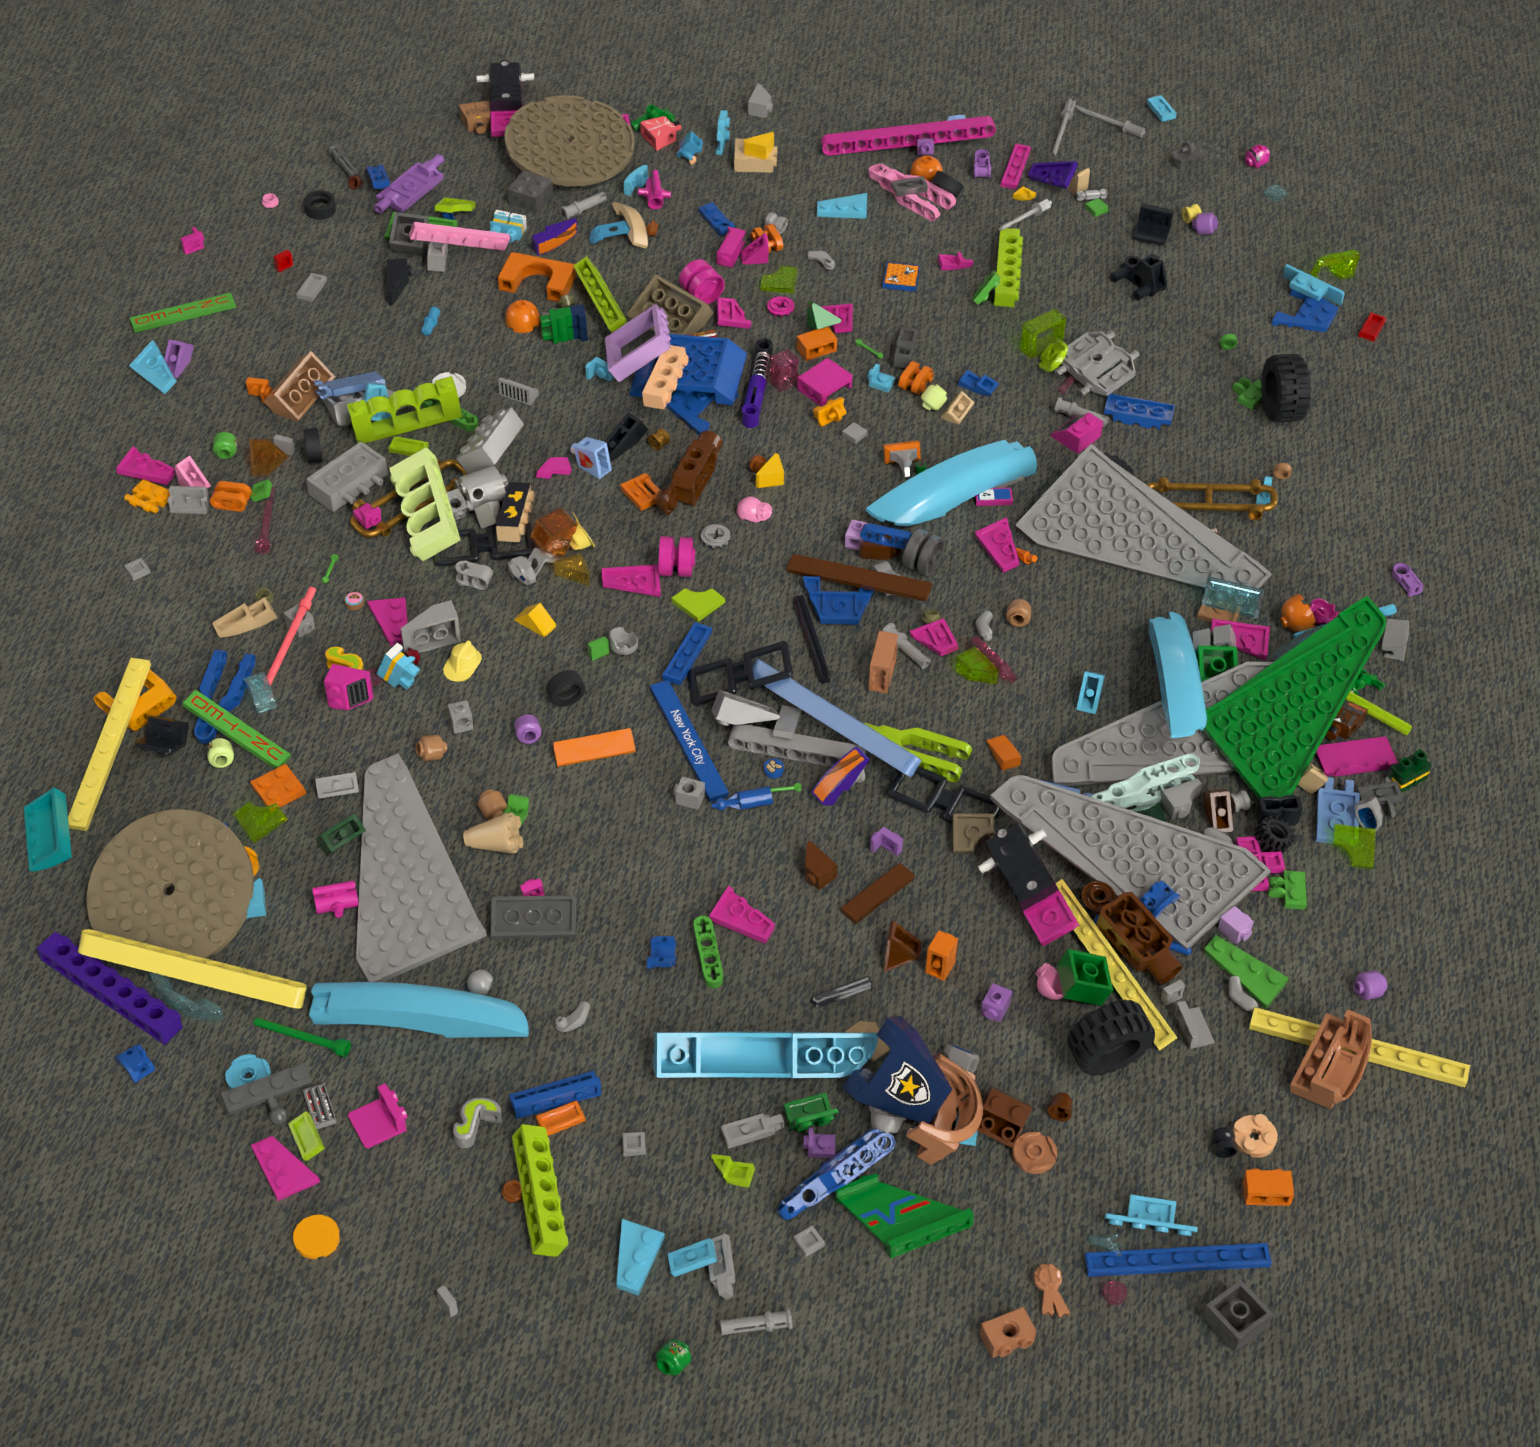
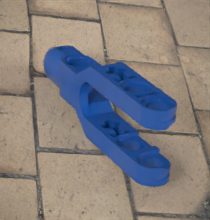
M214 650L199 688L201 694L210 700L213 698L227 662V652L224 650ZM245 653L242 662H239V670L232 680L227 695L219 703V706L228 712L241 703L255 666L254 654ZM198 718L194 728L196 740L202 744H208L214 740L218 731L201 718Z
M878 1129L868 1130L826 1161L812 1176L798 1185L793 1193L781 1201L777 1213L783 1220L792 1219L809 1206L815 1205L830 1193L845 1186L891 1152L895 1146L894 1137ZM878 1133L870 1139V1136L872 1134ZM887 1136L889 1139V1145L887 1148L882 1149L886 1144ZM860 1146L859 1148H857L855 1151L852 1152V1150H853L854 1147ZM810 1189L811 1197L804 1201L802 1194L805 1190Z

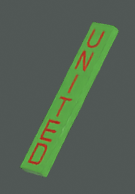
M231 293L131 317L130 322L134 333L233 309L236 308Z
M195 690L183 702V707L274 769L284 765L290 759V753L199 691Z

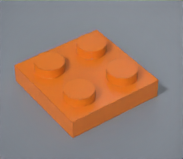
M286 764L250 781L251 787L270 812L306 794V789Z

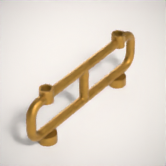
M437 458L440 471L453 466L463 476L467 475V472L457 460L447 459L441 462ZM426 477V478H424L423 480L417 482V483L414 484L411 488H413L414 486H416V485L420 484L421 482L425 481L426 479H428V477ZM457 478L451 480L450 484L445 487L446 492L456 489L454 481L458 480ZM395 489L370 505L373 508L381 507L399 495ZM434 496L419 504L414 512L434 502ZM363 499L357 500L353 504L352 510L354 511L365 505L366 502ZM402 512L387 522H380L373 530H365L352 515L350 525L363 537L373 538L379 534L386 537L391 534V527L408 517Z
M1161 477L1158 479V482L1146 484L1153 490H1158L1162 493L1168 490L1205 491V503L1172 502L1182 510L1248 511V518L1254 521L1260 520L1263 517V512L1273 510L1278 503L1277 490L1270 485H1261L1258 479L1251 480L1250 484L1169 483L1167 478ZM1213 491H1243L1254 495L1260 492H1267L1270 494V503H1212Z

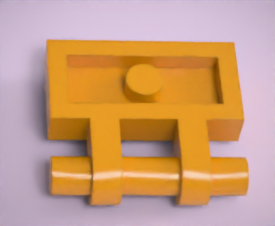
M143 479L132 490L133 495L126 494L124 500L134 507L139 506L148 513H157L159 510L158 506L163 508L168 503L170 492L166 488Z

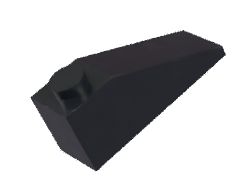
M407 258L387 259L389 306L395 303L409 283V275H412L411 265H408Z
M627 412L604 441L607 443L610 462L636 445L648 430L645 424L630 412Z

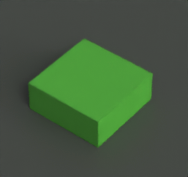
M1099 198L1085 204V209L1094 217L1108 212L1109 207Z
M269 480L254 484L250 498L257 502L270 497L272 483Z
M605 636L588 643V656L592 661L609 654V641Z

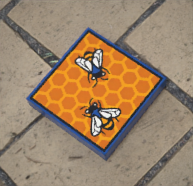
M887 262L883 288L916 292L920 265Z

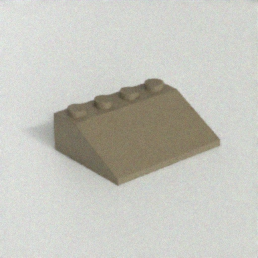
M655 274L626 314L630 319H634L654 304H657L659 308L664 309L667 315L669 334L690 335L695 334L705 326L713 315V311L707 303ZM653 326L649 330L655 333V327Z

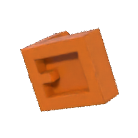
M250 377L246 380L248 394L261 396L262 404H265L263 400L272 391L269 380Z

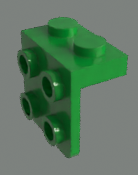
M826 1092L783 1104L790 1131L796 1129L797 1132L809 1130V1127L818 1123V1127L828 1125L839 1113L837 1108L831 1110Z

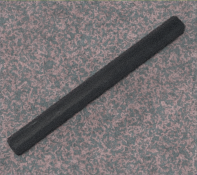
M803 595L795 596L794 603L820 682L823 684L829 683L831 676Z

